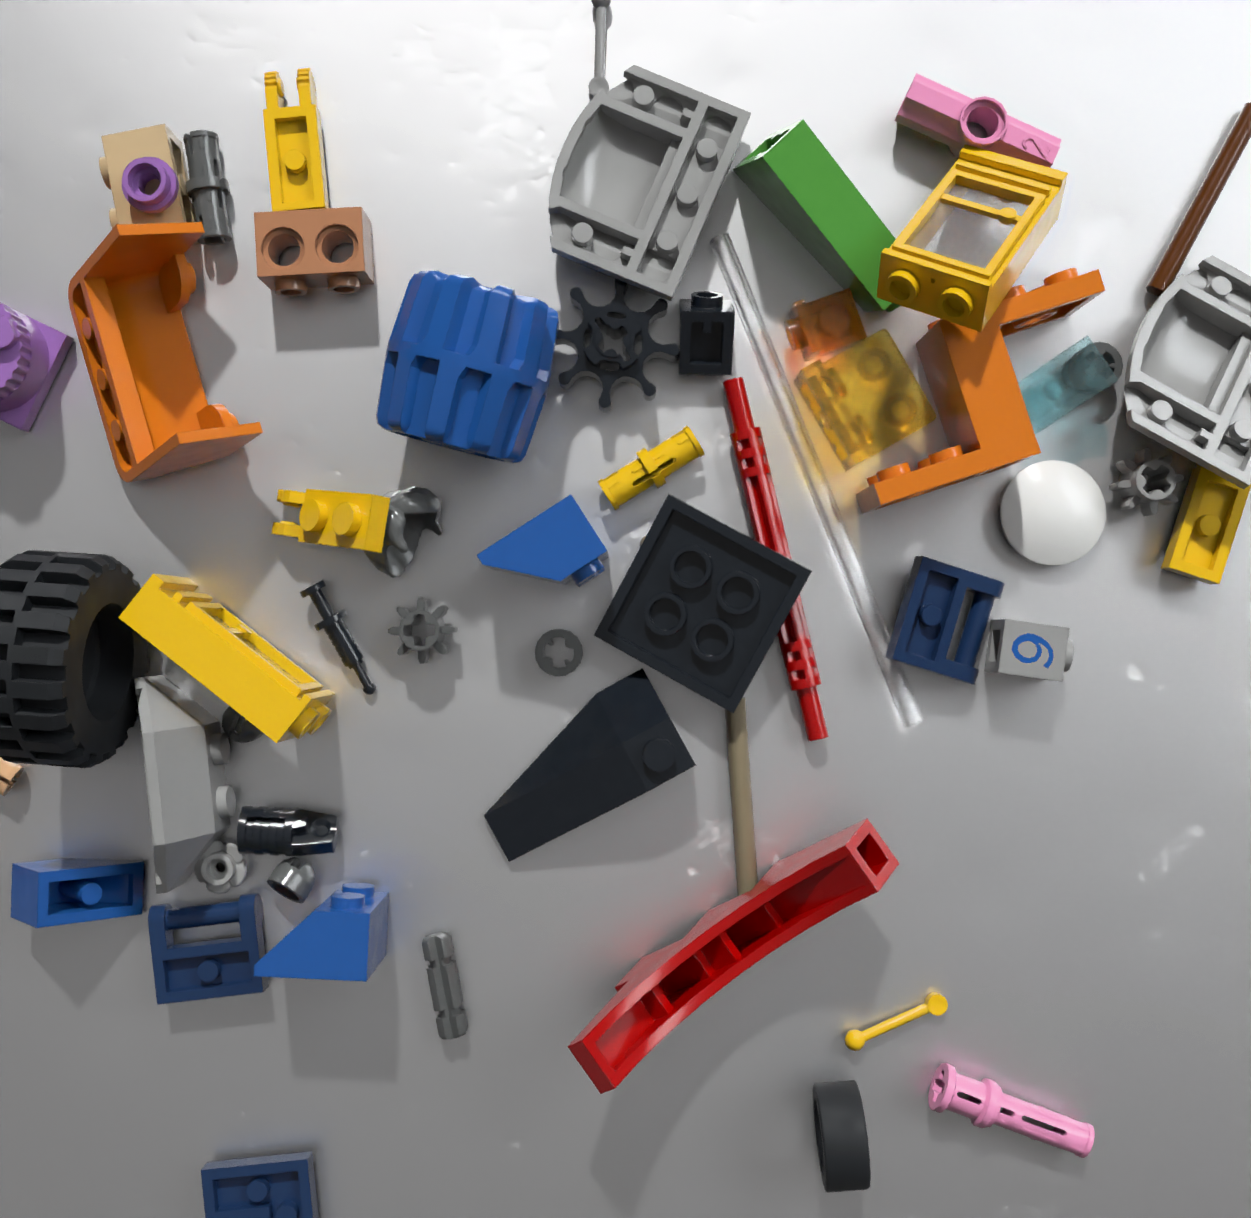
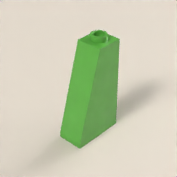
M804 119L770 134L733 169L747 187L864 312L884 310L891 312L901 306L877 298L881 252L884 248L889 249L896 240Z

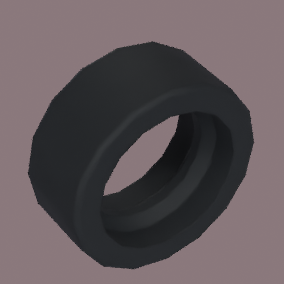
M855 1080L815 1083L812 1089L813 1112L824 1189L827 1193L867 1190L870 1187L871 1181L870 1155L859 1087Z

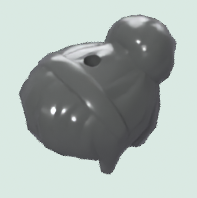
M411 486L404 490L388 492L383 496L390 498L382 553L363 552L378 570L392 578L401 576L405 568L410 564L418 547L422 530L428 528L438 536L442 534V529L437 521L442 510L441 499L428 489Z

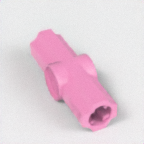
M917 73L894 120L948 145L953 155L959 158L960 150L966 144L1050 168L1060 149L1061 139L1007 115L1003 105L994 98L984 96L972 99ZM967 123H979L986 130L988 138L975 137L970 133Z

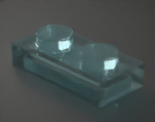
M1085 336L1018 382L1034 433L1037 434L1116 382L1118 378L1089 336Z

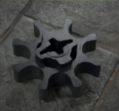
M615 279V297L605 306L597 307L591 305L586 301L581 288H572L570 291L571 302L581 310L584 317L578 328L572 331L558 329L556 345L566 344L571 346L578 354L576 364L571 369L559 374L560 386L567 390L577 379L583 376L596 378L603 388L598 401L599 409L602 412L611 410L610 395L612 389L621 382L635 383L641 389L645 400H653L656 396V387L645 378L643 374L644 365L653 358L661 357L673 362L679 356V346L677 344L662 345L656 343L648 332L649 326L653 321L667 314V301L660 298L645 312L633 311L626 306L624 301L628 283ZM601 329L614 341L623 337L622 350L625 360L620 353L617 354L612 348L603 352L604 338ZM590 334L592 336L591 343L585 348L586 336ZM639 341H641L642 350L641 353L637 355L634 352L635 345Z

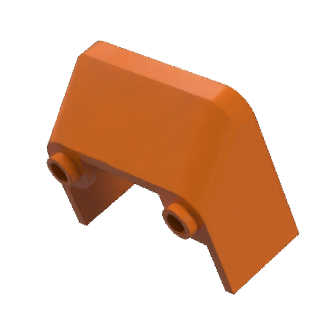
M202 222L116 224L69 283L68 299L70 311L114 464L122 480L127 483L156 478L230 456L263 433L260 422L239 425L237 418L232 413H229L224 405H208L182 317L181 309L188 303L190 295L196 289L195 271L192 265L186 261L185 253L205 233Z

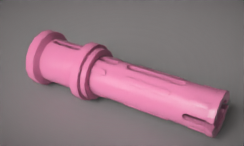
M942 1063L933 1075L928 1094L929 1107L933 1111L942 1113L946 1109L970 1118L973 1126L979 1128L991 1127L995 1124L1033 1140L1072 1152L1081 1158L1088 1156L1092 1149L1095 1132L1093 1126L1089 1123L1071 1119L1042 1106L1005 1094L994 1080L984 1078L978 1081L956 1073L955 1067L948 1063ZM957 1093H965L969 1095V1098L965 1099L963 1097L957 1096ZM1027 1116L1033 1118L1035 1120L1054 1126V1129L1049 1130L1043 1128L1041 1126L1022 1120V1117Z

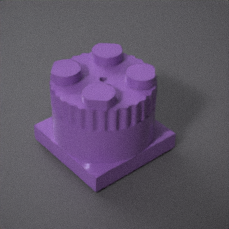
M1 302L0 420L20 430L29 432L74 338Z

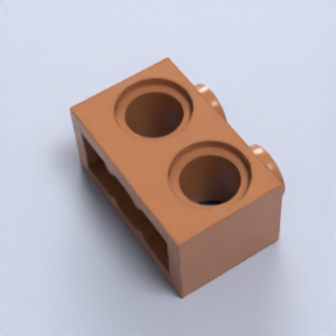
M362 207L254 212L257 277L269 289L275 290V294L281 296H302L307 294V288L328 287L330 292L346 294L360 291V285L375 284L372 225ZM342 243L354 245L353 253L348 260L342 263L331 262V254L336 246ZM290 246H299L300 254L298 259L291 265L280 266L279 257L282 251Z

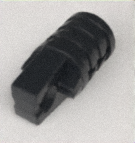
M243 806L237 826V850L239 854L254 853L255 855L270 854L272 856L334 853L339 834L338 819L336 815L298 808H254L253 806Z

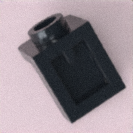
M712 291L693 292L691 299H680L678 373L731 375L735 310L732 301L723 300V294Z

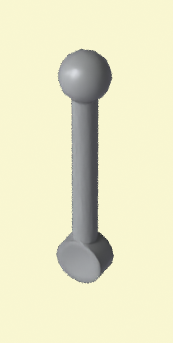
M591 0L596 8L594 78L591 79L588 85L589 94L592 98L602 88L606 92L609 91V83L604 78L606 8L610 5L611 0Z

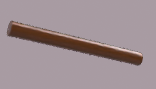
M1251 102L1244 104L1146 287V290L1152 295L1159 297L1175 280L1251 138Z

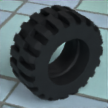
M27 550L13 556L0 565V757L3 760L12 763L91 768L115 755L116 749L122 747L127 740L128 729L134 727L139 715L137 712L138 704L134 678L145 677V673H148L150 658H147V645L150 643L118 618L140 591L141 587L139 582L133 579L134 574L129 568L112 556Z

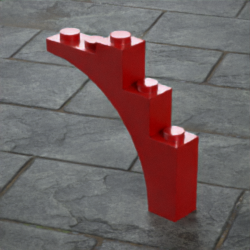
M868 818L776 862L752 890L708 910L683 939L642 957L614 987L617 991L615 996L567 1047L600 1094L615 1089L665 1036L741 973L808 928L840 910L879 892L899 865L898 860Z

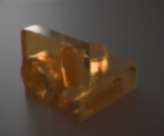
M850 288L808 303L804 299L796 301L788 312L789 319L784 321L786 336L792 350H801L805 362L862 343L867 338Z

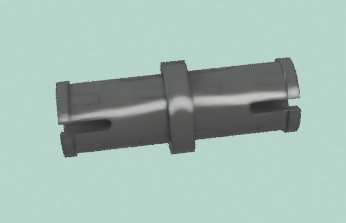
M191 131L190 134H184L183 136L189 168V180L186 181L185 186L187 196L192 198L196 222H202L205 231L197 242L204 245L225 244V241L230 242L232 240L226 201L230 188L228 180L223 178L221 169L219 137L213 131Z

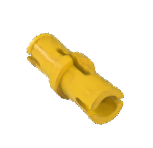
M685 426L683 430L651 450L647 451L645 447L636 452L638 458L597 482L613 508L617 510L620 508L619 506L654 484L657 488H660L666 484L664 478L699 456L702 457L705 453L691 429Z

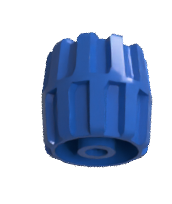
M433 270L420 271L414 274L408 283L387 345L376 412L377 424L389 432L445 448L507 463L521 462L526 456L549 388L559 328L558 312L537 298L515 295V289L503 285L494 288L485 287L470 276L461 274L447 275Z

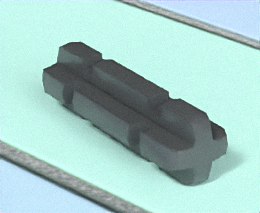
M449 932L433 933L423 939L422 949L425 961L430 962L429 968L426 970L434 1011H439L438 1018H436L438 1035L441 1039L458 1038L466 1034L468 1022L465 1009H460L464 1001L456 960H451L452 953H454L452 936Z

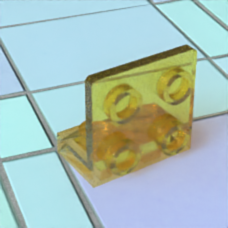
M886 329L879 330L824 363L818 359L801 369L793 381L845 472L930 424L937 417Z

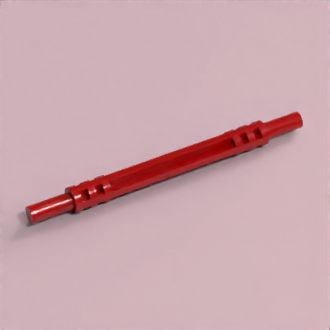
M743 377L726 380L723 382V387L734 433L730 434V439L754 539L791 559L761 428L754 426ZM799 594L777 635L790 691L796 690L807 739L808 741H815L829 736L817 690V685L822 683Z

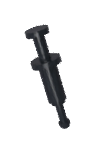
M324 580L301 591L300 594L303 598L308 595L310 596L323 619L314 625L316 630L324 629L328 638L332 641V645L335 646L339 657L342 658L341 661L344 666L354 669L364 687V693L368 695L373 694L376 690V685L371 683L361 663L364 656L360 649H358L357 644H355L354 638L348 632L349 630L342 619L348 615L345 609L334 613L321 588L326 586Z

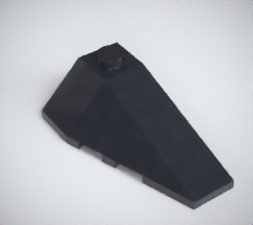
M641 668L596 693L486 812L484 817L510 862L656 788L696 766L645 671Z

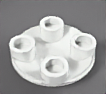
M1050 460L1030 465L1020 471L1000 494V520L1003 532L1010 545L1027 562L1050 566L1074 562L1086 555L1095 546L1103 532L1106 520V506L1103 494L1095 480L1086 471L1074 464Z

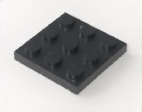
M668 494L594 636L734 713L812 570L679 498Z

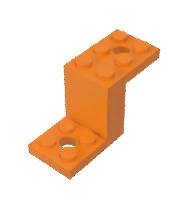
M1076 268L1066 269L1043 280L1045 285L1029 292L1025 291L1024 285L1011 287L982 332L943 319L927 325L929 331L915 345L949 448L928 456L929 458L917 462L919 468L917 470L911 471L908 462L878 471L876 475L867 478L869 487L856 494L862 514L1012 466L1041 453L1003 337L1072 315L1105 291L1099 269L1082 275H1078Z

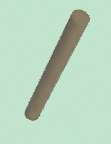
M745 697L742 698L734 713L725 709L738 896L752 890L758 883Z

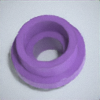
M142 157L135 159L126 166L123 172V194L127 201L139 211L145 213L162 212L173 204L178 195L179 182L176 173L166 162L159 158ZM158 179L160 181L158 189L151 195L145 194L146 184L150 180Z

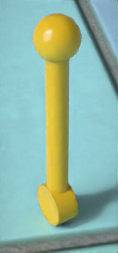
M932 992L927 995L925 1002L917 1007L863 1031L850 1030L846 1033L845 1045L852 1051H859L864 1047L866 1041L928 1013L936 1016L942 1015L948 1008L947 1000L940 993Z

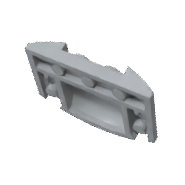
M633 65L624 71L623 77L627 79L626 81L607 92L602 88L592 98L572 126L563 144L553 173L549 194L548 213L550 214L552 231L550 243L553 253L672 301L689 265L690 258L725 176L729 172L751 112Z
M1212 255L1198 264L1199 270L1185 276L1182 273L1157 298L1143 319L1134 338L1125 373L1124 397L1127 408L1126 419L1127 425L1236 486L1245 489L1251 484V276Z

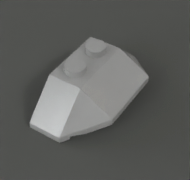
M163 675L134 678L155 866L156 894L167 893L186 882L194 872V866L213 842L218 841L231 826L230 817L235 815L236 810L235 793L233 787L226 784L224 765L228 764L230 760V743L225 732L221 733L220 721Z

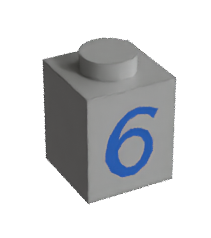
M991 619L984 671L1062 682L1063 674L1070 669L1074 655L1073 642L1068 640L1070 628L1009 619Z

